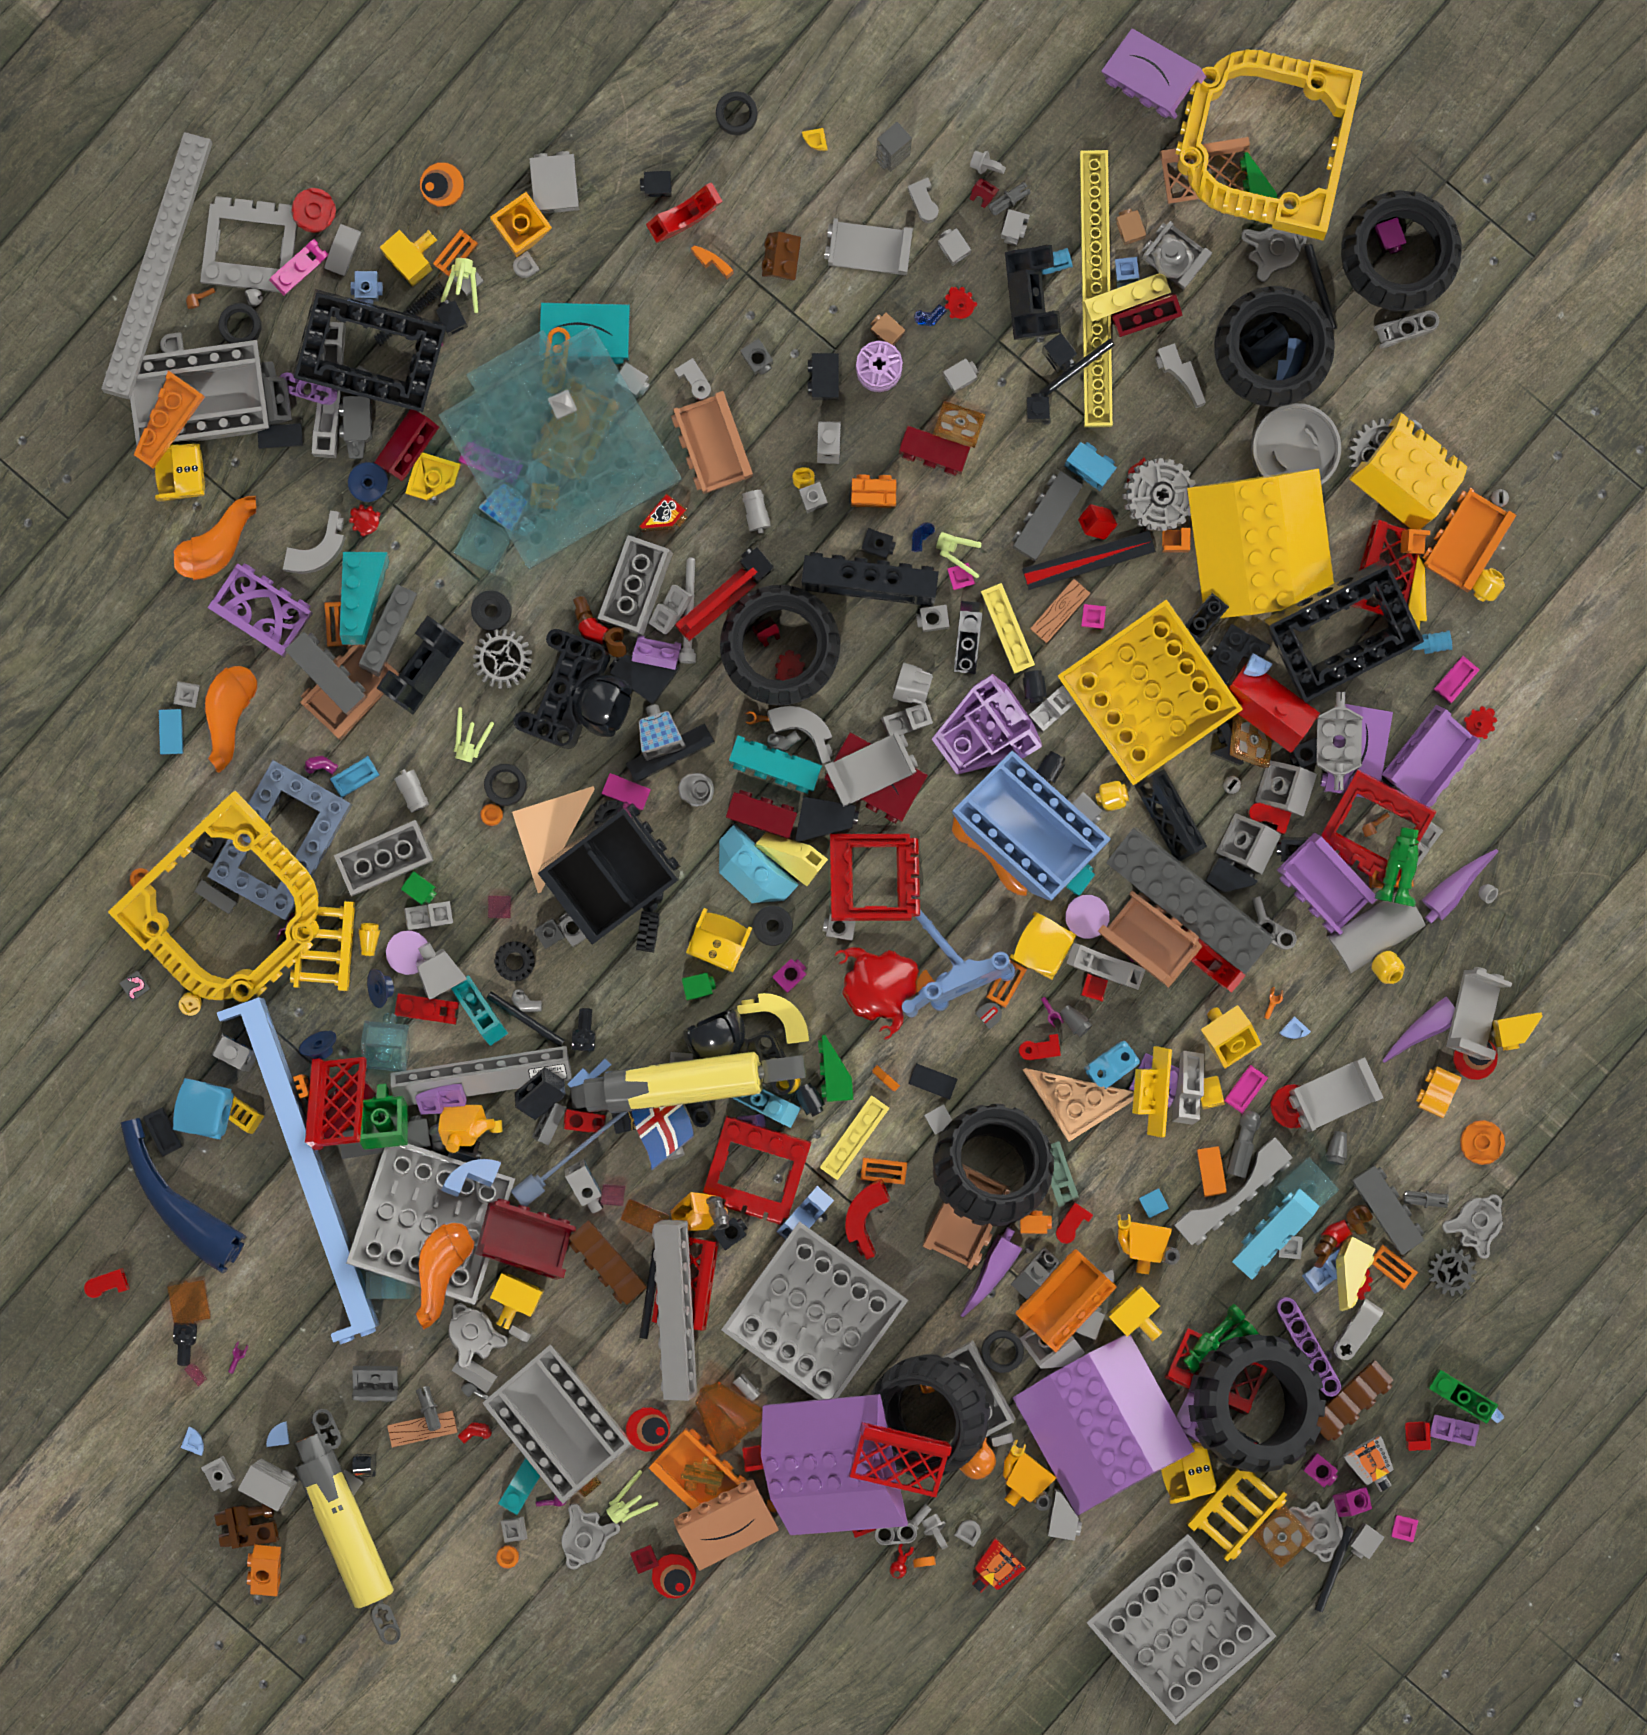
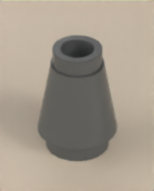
M1067 1005L1060 1012L1072 1033L1079 1038L1092 1027V1024L1089 1022L1090 1019L1070 1005Z
M1334 1131L1325 1155L1327 1157L1326 1162L1344 1165L1345 1160H1347V1133Z

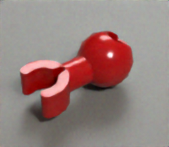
M903 1544L898 1545L899 1556L889 1569L892 1577L900 1579L906 1575L907 1567L905 1563L907 1557L913 1553V1547H910L909 1552L903 1556ZM895 1571L899 1572V1577L894 1576Z

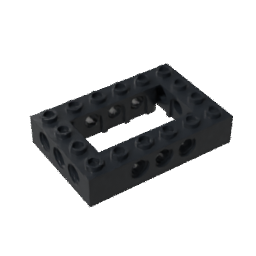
M315 289L292 375L294 379L423 412L446 326L441 322ZM331 316L336 317L338 321L343 323L348 321L362 325L366 329L370 327L382 330L384 334L389 335V333L404 336L407 340H416L406 381L320 359L321 354L324 353L326 334L330 331L329 323Z
M810 552V555H805L801 582L802 589L806 591L934 606L939 571H934L935 567L921 566V569L912 568V564L907 563L891 566L889 561L877 560L876 564L867 563L868 559L857 557L854 558V561L845 560V556L832 555V558L823 557V553ZM850 574L853 577L845 578L843 575ZM873 577L875 580L867 581L865 578ZM893 579L897 583L890 584L888 580Z
M1383 559L1264 619V623L1291 680L1305 703L1424 642L1391 568ZM1375 595L1389 627L1312 666V663L1307 659L1302 650V642L1296 637L1293 629L1295 628L1300 632L1310 629V626L1323 619L1328 620L1330 619L1329 616L1343 609L1348 610L1350 609L1349 606Z

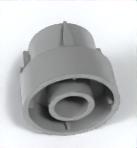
M903 663L893 699L925 704L933 678L932 674L922 671L917 666Z

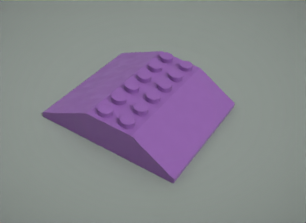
M1131 1334L1128 1337L1124 1335L1084 1355L1013 1397L1077 1516L1195 1451Z
M880 1394L763 1406L762 1463L770 1499L790 1535L904 1527L908 1525L901 1489L849 1477L861 1433L859 1431L861 1423L865 1422L887 1428ZM864 1440L862 1449L865 1454H868L877 1449L874 1441ZM891 1445L882 1450L887 1460L893 1457ZM880 1452L868 1458L873 1468L885 1462ZM865 1460L857 1465L855 1473L865 1474L872 1469ZM893 1461L890 1465L894 1472L897 1473L895 1461ZM888 1465L876 1472L881 1479H887L893 1475Z

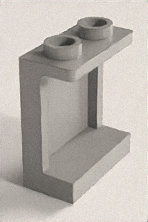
M562 151L557 152L556 156H547V154L541 153L535 154L534 158H529L533 201L540 212L547 214L580 210L574 154Z
M1170 221L1167 225L1163 223L1156 231L1158 237L1154 242L1149 240L1142 249L1144 252L1142 259L1156 269L1152 257L1153 250L1158 246L1162 236L1172 234L1178 240H1184L1194 255L1191 267L1179 278L1166 277L1184 291L1211 257L1212 252L1206 247L1205 249L1200 247Z

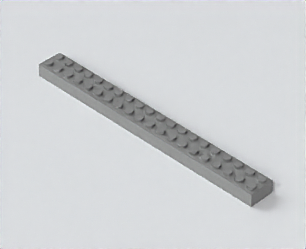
M185 132L183 134L101 388L104 393L131 399L212 147L211 139Z

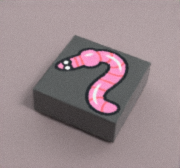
M136 971L119 983L132 1002L151 989L139 971Z

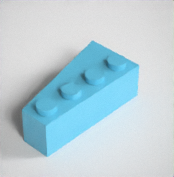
M1300 1188L1294 1194L1290 1192L1282 1200L1283 1205L1280 1208L1278 1206L1274 1207L1268 1214L1270 1218L1267 1221L1262 1219L1255 1227L1256 1232L1253 1235L1249 1232L1241 1241L1244 1245L1232 1262L1249 1278L1253 1279L1261 1267H1265L1271 1261L1277 1251H1280L1292 1237L1291 1235L1295 1236L1320 1207Z

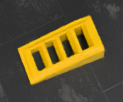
M234 1096L229 1120L245 1132L253 1134L263 1120L264 1115ZM238 1104L239 1107L237 1108V1110L235 1111L234 1115L232 1116L231 1113H232L233 1109L235 1108V1106ZM246 1110L247 1112L245 1113L241 1121L238 1120L243 1111Z

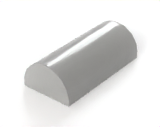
M416 820L334 855L351 897L434 861Z
M1394 900L1393 902L1381 901L1340 928L1343 931L1341 935L1333 932L1326 937L1351 974L1372 961L1380 953L1391 949L1426 925L1416 906L1411 907L1394 903Z

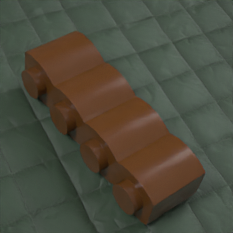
M590 1220L568 1237L571 1241L568 1243L576 1254L581 1252L584 1255L585 1259L583 1262L591 1271L594 1268L598 1271L600 1276L597 1278L605 1287L611 1286L615 1291L612 1295L620 1304L624 1302L628 1305L647 1288L642 1279Z
M1374 1359L1325 1404V1417L1318 1418L1317 1426L1321 1428L1320 1433L1326 1440L1333 1439L1335 1441L1343 1434L1342 1428L1345 1425L1349 1424L1351 1426L1360 1418L1358 1413L1362 1409H1370L1376 1403L1374 1398L1378 1394L1384 1395L1392 1388L1391 1382L1393 1379Z

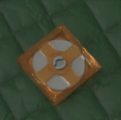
M944 401L933 435L975 448L986 414Z
M1239 714L1234 715L1230 755L1264 769L1270 767L1272 739Z
M1285 1504L1252 1534L1254 1539L1280 1568L1314 1540L1312 1534Z

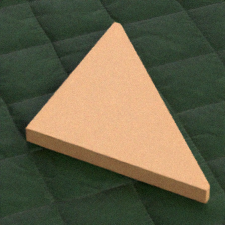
M594 786L512 812L538 893H541L545 886L544 881L538 875L541 865L565 848L595 790Z
M1029 1068L1023 1069L1068 1142L1133 1101V1091L1111 1086L1105 1089L1104 1086L1099 1087L1093 1082Z

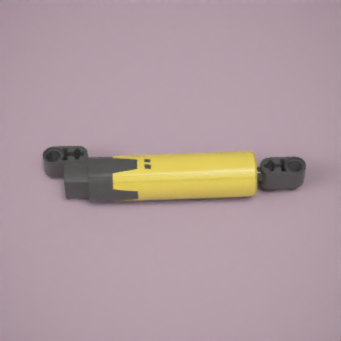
M755 1052L607 1071L603 1077L585 1079L583 1085L570 1087L573 1109L586 1107L588 1112L609 1110L611 1114L760 1094L763 1089V1079L764 1083L806 1078L803 1055L763 1060L760 1063L759 1057Z
M319 1409L311 1415V1423L316 1434L294 1443L302 1461V1464L295 1467L354 1607L362 1608L370 1605V1617L379 1638L385 1644L393 1645L399 1641L401 1632L390 1607L384 1604L382 1599L391 1595L394 1589L334 1452V1449L341 1444L339 1430L332 1414L326 1409ZM321 1412L326 1414L328 1418L327 1423L323 1426L316 1422V1416ZM332 1426V1429L328 1431L331 1436H336L333 1446L330 1443H325L328 1436L326 1432L321 1434L320 1429ZM378 1608L386 1610L387 1613L384 1614L385 1621L391 1620V1624L379 1627V1624L384 1623L380 1617L375 1616L378 1613ZM388 1628H393L396 1635L394 1639L388 1641L384 1637V1632Z

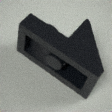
M1228 722L1218 727L1219 731L1216 734L1220 744L1224 743L1226 747L1210 753V755L1236 766L1243 765L1242 756H1236L1232 752L1231 748L1234 744V737Z

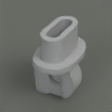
M975 151L970 162V167L977 169L979 174L984 173L987 169L1004 174L1006 169L1001 163L991 160L988 151H984V153Z
M938 1514L923 1520L924 1535L934 1534L941 1549L947 1548L948 1545L940 1532L946 1523L944 1521L941 1522Z

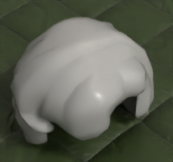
M1172 234L1162 236L1158 246L1153 250L1152 256L1158 273L1168 278H1179L1190 269L1194 259L1193 253L1187 247L1184 240H1178Z

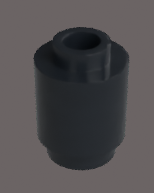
M1042 670L1024 672L1025 678L1022 679L1025 699L1030 700V703L1043 702V698L1047 697Z
M1050 751L1048 755H1045L1036 772L1049 784L1050 782L1055 784L1065 766L1063 763L1066 759Z
M811 1083L795 1091L797 1094L796 1099L806 1116L811 1114L814 1117L824 1111L822 1107L825 1105V1102L816 1087H813Z

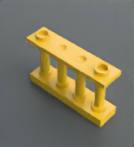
M344 901V906H340V908L318 907V916L339 917L343 919V927L339 928V930L319 929L315 937L338 939L341 942V950H337V952L308 950L304 954L300 951L296 955L298 960L295 962V970L291 969L290 983H294L293 987L300 988L301 981L334 983L335 986H338L339 991H349L355 902ZM301 927L305 935H310L308 928ZM302 959L336 961V964H340L339 973L336 972L334 975L301 972Z
M1235 1468L1217 1488V1491L1205 1501L1186 1524L1193 1531L1197 1528L1204 1530L1227 1551L1223 1558L1226 1561H1229L1230 1558L1234 1560L1242 1551L1240 1547L1275 1508L1279 1510L1285 1504L1287 1494L1281 1490L1277 1495L1253 1472L1239 1471L1238 1468ZM1242 1478L1244 1480L1247 1479L1271 1501L1263 1511L1238 1490L1236 1484ZM1226 1495L1229 1497L1232 1495L1256 1517L1248 1528L1223 1506L1224 1503L1221 1501ZM1212 1511L1214 1513L1217 1512L1241 1534L1233 1545L1208 1523L1207 1517Z

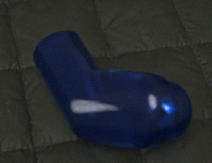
M938 304L932 312H922V310L915 312L914 319L916 324L920 326H934L947 310Z
M922 523L913 530L912 552H922L923 540L935 532V527L932 523Z

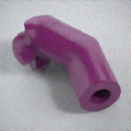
M324 756L309 758L305 761L304 770L309 774L323 768L333 775L338 768L337 764Z

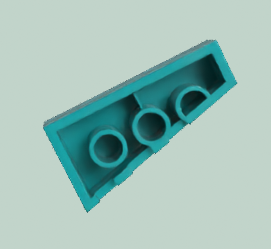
M343 552L340 638L342 645H365L373 612L378 602L379 592L390 562L387 552Z
M737 735L729 758V762L734 764L733 769L745 772L746 769L754 771L753 776L765 780L767 776L774 778V783L787 787L788 783L795 785V790L808 794L809 791L814 792L822 765L794 755L790 756L788 753L778 749H769L764 744L755 741H746L744 737Z

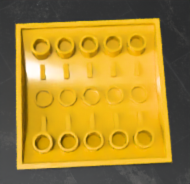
M1319 468L1187 488L1202 604L1212 593L1229 606L1220 618L1281 611L1334 584Z
M1167 599L1058 675L1065 688L1133 785L1243 710Z

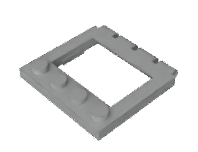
M216 196L215 204H210L200 282L203 284L281 293L269 281L270 277L279 269L215 262L216 252L219 249L221 218L284 225L285 230L280 254L281 269L294 257L297 224L292 217V205L279 204L278 211H275V203L257 201L256 209H253V200L236 198L234 206H231L232 198Z

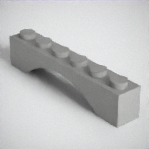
M330 322V331L326 334L324 353L321 354L320 359L343 365L346 326L341 322ZM336 390L337 399L333 404L324 405L317 403L312 442V454L314 457L337 458L340 417L339 403H341L340 390ZM318 392L319 395L325 396L327 398L329 396V393L327 392Z
M1272 1137L1256 1151L1255 1162L1249 1177L1233 1196L1213 1207L1189 1210L1173 1224L1174 1227L1190 1245L1196 1243L1198 1246L1207 1238L1206 1233L1210 1229L1214 1231L1224 1223L1222 1219L1226 1215L1232 1216L1241 1208L1239 1204L1245 1199L1250 1201L1258 1193L1256 1189L1261 1185L1267 1186L1275 1179L1272 1176L1278 1170L1283 1172L1291 1165L1289 1160L1293 1157L1275 1137Z

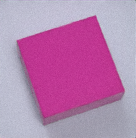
M955 566L947 569L953 591L975 585L973 576L961 567Z
M1084 604L1081 627L1104 629L1106 606Z
M1396 1515L1391 1537L1413 1542L1418 1520Z

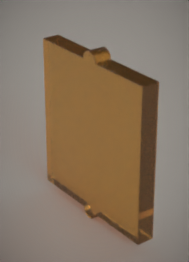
M204 1280L190 1283L184 1281L183 1284L167 1287L173 1322L195 1323V1321L211 1318Z

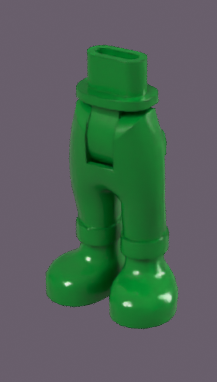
M1401 827L1400 836H1396V842L1389 854L1385 878L1383 879L1384 886L1381 890L1376 891L1374 899L1393 902L1394 886H1396L1398 872L1401 868L1399 888L1394 903L1415 907L1416 900L1410 896L1409 889L1412 887L1418 863L1419 852L1417 844H1419L1417 836L1419 830Z

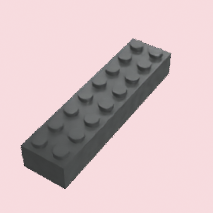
M1137 827L1130 831L1106 862L1244 974L1250 971L1275 939L1274 936Z

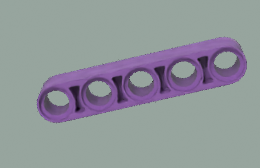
M1289 1297L1278 1299L1275 1305L1276 1312L1296 1348L1299 1347L1303 1351L1302 1345L1307 1340H1311L1314 1344L1311 1352H1304L1311 1359L1310 1369L1315 1371L1313 1368L1314 1362L1322 1360L1325 1366L1318 1373L1323 1387L1327 1380H1334L1335 1382L1333 1391L1328 1392L1325 1388H1320L1321 1392L1327 1396L1337 1395L1341 1389L1340 1381L1298 1305ZM1285 1301H1289L1292 1304V1309L1289 1313H1283L1280 1309L1281 1304ZM1295 1321H1301L1303 1324V1329L1299 1333H1294L1291 1329Z

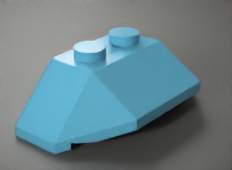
M734 824L719 840V873L751 903L785 901L799 884L775 861L755 846L756 843Z

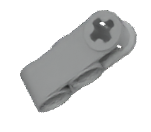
M1425 311L1373 327L1374 331L1378 333L1381 343L1379 345L1380 349L1435 331L1439 324V316L1434 311ZM1431 317L1434 320V326L1426 327L1423 324V318ZM1409 323L1413 327V332L1406 334L1402 331L1401 326Z
M1365 1298L1333 1347L1334 1354L1343 1360L1352 1359L1360 1346L1368 1338L1372 1328L1380 1320L1384 1310ZM1348 1344L1347 1349L1349 1350V1353H1344L1341 1355L1342 1350L1340 1349V1346H1346Z

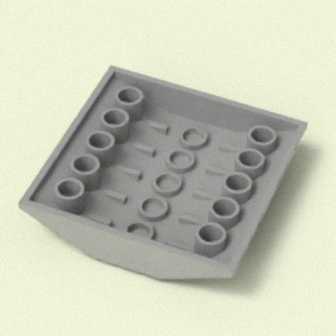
M410 1144L385 1147L346 1264L421 1288L418 1262L425 1240L444 1223L446 1225L460 1223L467 1227L474 1241V1249L451 1276L445 1296L475 1305L489 1262V1258L475 1254L489 1202L497 1201V1199L509 1200L515 1178L497 1173L492 1186L489 1187L466 1177L458 1197L441 1191L449 1175L466 1162Z
M799 1221L721 1330L817 1400L834 1399L840 1396L905 1306L908 1299Z
M1188 1534L1086 1622L1175 1725L1276 1637L1273 1631Z

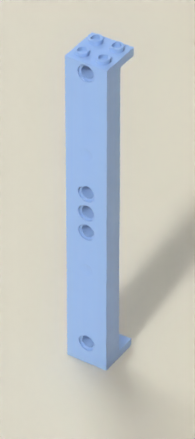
M256 998L217 1012L219 1021H228L242 1016L351 1326L332 1333L333 1342L339 1341L340 1344L355 1339V1334L360 1333L361 1337L374 1333L376 1331L375 1327L380 1324L360 1268L346 1264L352 1245L319 1152L305 1143L307 1118L265 999Z

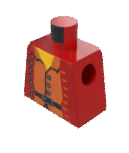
M994 1537L974 1566L980 1575L972 1582V1585L981 1593L989 1584L996 1590H999L1021 1574L1026 1567Z

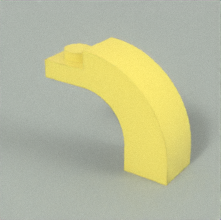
M765 993L758 994L759 1003H755L754 999L742 1000V1005L737 1006L739 1014L770 1012L779 1017L785 1027L787 1044L809 1041L807 1025L802 1014L791 1002L780 996Z

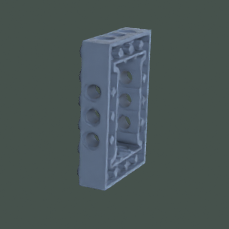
M272 760L248 804L265 822H268L269 818L267 817L275 803L279 802L282 790L320 811L295 856L307 869L311 877H313L353 804ZM243 834V840L250 843V837L247 834ZM228 839L207 877L288 921L295 909V902L287 886L281 881L278 888L275 889L239 869L238 867L246 861L248 851H239L233 845V840Z

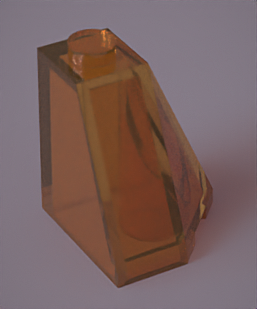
M719 1381L712 1385L706 1384L699 1390L700 1395L696 1399L695 1404L719 1455L735 1448L741 1442L740 1439L747 1435L749 1431L752 1433L762 1422V1408Z

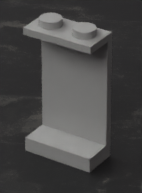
M834 218L833 224L828 226L827 237H831V244L826 246L824 259H829L828 266L907 275L913 228L904 227V230L843 223L838 222V219Z
M896 731L893 735L842 759L824 765L843 807L916 773L915 768L918 767V764L913 754L908 755L905 748L909 745L903 734L899 736Z
M1474 967L1473 970H1464L1446 1047L1480 1060H1494L1496 1051L1487 1048L1500 988L1511 987L1512 983L1504 980L1502 975L1488 974L1487 970L1481 967Z
M1365 1057L1289 1091L1291 1095L1289 1101L1294 1109L1297 1108L1300 1115L1298 1117L1299 1123L1307 1132L1314 1131L1316 1128L1369 1103L1383 1099Z

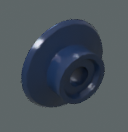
M371 462L357 465L350 472L348 478V487L351 494L363 502H372L382 497L388 485L385 471L377 464ZM367 479L372 480V485L369 487L364 484Z
M371 969L367 977L369 997L375 1007L382 1008L386 1004L387 998L393 996V981L390 976H384L380 970Z
M333 1031L315 1033L301 1043L299 1052L304 1056L323 1060L332 1054V1046L336 1042V1034Z

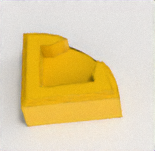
M823 128L802 132L803 139L811 148L818 151H827Z

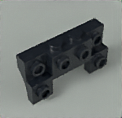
M1046 244L1005 252L1014 340H1026L1038 336L1046 337L1061 333L1059 311H1045L1041 270L1054 267L1052 245Z
M428 615L415 632L423 642L399 677L389 670L377 686L380 692L412 715L417 711L464 644L463 641Z
M1231 624L1219 645L1216 646L1214 644L1207 656L1211 657L1209 661L1224 683L1227 684L1243 657L1249 660L1254 653L1263 658L1270 645Z

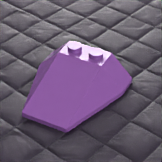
M993 674L971 688L932 737L933 742L956 774L998 765L1011 751L1015 752L1022 759L1042 747L1041 740L1031 718L1009 687Z

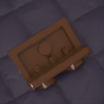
M779 231L768 233L764 243L766 248L765 256L761 265L763 277H776L789 281L796 279L801 243L800 236Z

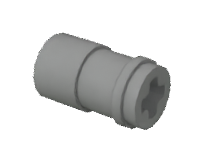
M761 490L743 493L742 500L746 508L749 531H758L759 534L764 533L763 529L771 527L764 504V494H762Z
M404 769L400 771L401 775L394 780L401 794H403L411 813L428 806V798L420 786L421 783L415 770L406 772Z

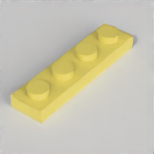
M1158 273L1084 300L1082 303L1089 322H1093L1167 295L1171 291L1166 277Z
M1002 583L981 591L1014 674L1035 666Z
M871 1095L820 1168L838 1180L887 1113L889 1107Z

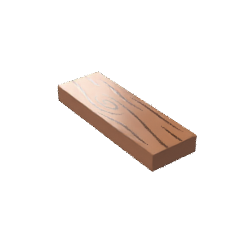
M1073 579L1030 630L1047 644L1090 595V592Z
M453 1410L438 1414L441 1428L436 1431L428 1430L425 1417L387 1425L391 1446L396 1447L457 1433Z

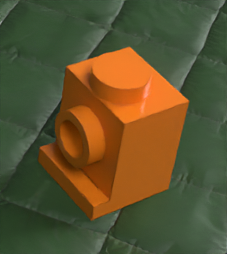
M1032 1211L1020 1220V1233L1047 1234V1229L1052 1228V1216L1043 1215V1211Z

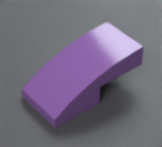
M462 1084L433 1088L415 1097L421 1114L442 1113L444 1107L465 1106L467 1101Z
M1434 1415L1430 1437L1475 1447L1480 1424Z

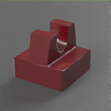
M980 178L971 190L970 200L974 201L977 196L982 197L983 203L981 207L985 208L995 198L1000 189Z
M771 616L751 626L755 635L765 647L769 645L767 641L769 636L773 635L776 640L780 639L779 629Z
M651 1544L630 1552L638 1574L659 1566Z

